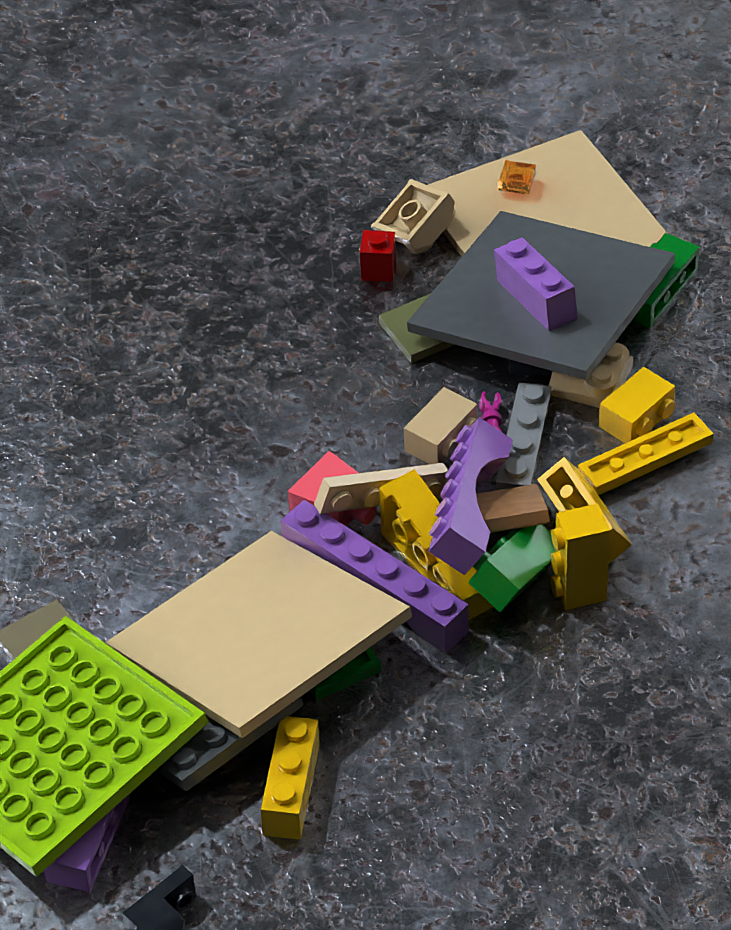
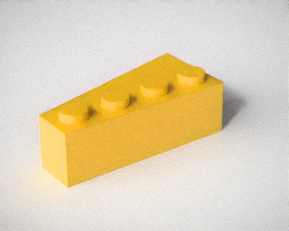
M413 469L379 487L382 535L415 571L468 604L469 620L494 607L468 583L477 572L473 566L463 575L429 552L432 540L429 532L438 519L435 516V512L440 503L417 471Z

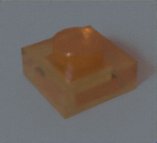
M505 160L498 180V190L529 195L536 176V165Z

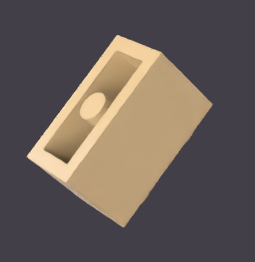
M443 387L404 427L405 452L428 464L444 463L447 459H450L458 446L455 440L465 425L471 427L478 419L477 403Z

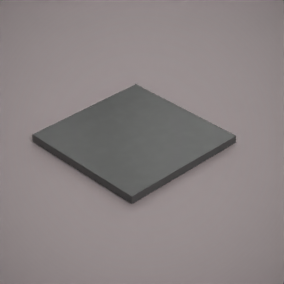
M500 211L408 320V332L587 380L675 263V253ZM519 238H524L575 286L578 318L548 331L497 281L494 249Z

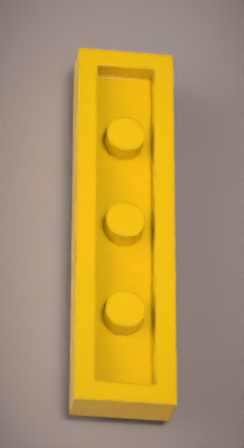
M693 412L578 465V469L585 475L596 493L601 495L712 444L714 434Z

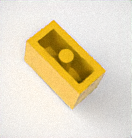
M642 367L600 403L599 427L623 443L651 432L657 423L662 419H667L673 413L676 406L674 402L675 385L649 369Z

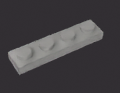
M519 382L507 431V436L513 442L509 458L499 468L496 490L533 484L552 398V386Z

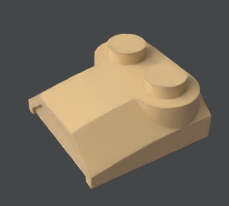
M410 179L407 185L371 226L376 231H394L396 241L404 244L411 253H423L432 247L435 240L452 223L456 213L454 208L455 201L447 192Z
M615 342L587 380L553 371L549 386H552V396L600 408V403L625 383L633 367V356L629 355V350L624 345Z

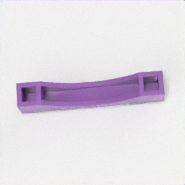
M480 417L471 427L465 425L455 440L458 446L450 458L453 464L445 476L448 482L440 493L443 501L435 512V516L438 519L429 532V535L432 536L429 552L463 575L486 552L490 536V530L482 517L477 503L476 482L490 480L509 458L513 442L510 437Z
M303 500L280 520L282 537L410 606L412 617L406 622L417 636L446 654L469 632V610L466 602L328 514H320L317 508L306 500Z

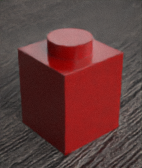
M363 230L360 247L361 280L393 282L396 266L395 232Z

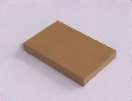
M537 484L476 494L479 509L490 533L550 522L547 506Z

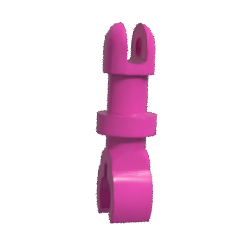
M483 391L479 402V409L483 413L481 418L502 432L499 428L502 424V417L498 412L501 395L497 392L493 405H491L490 401L485 398L486 392Z

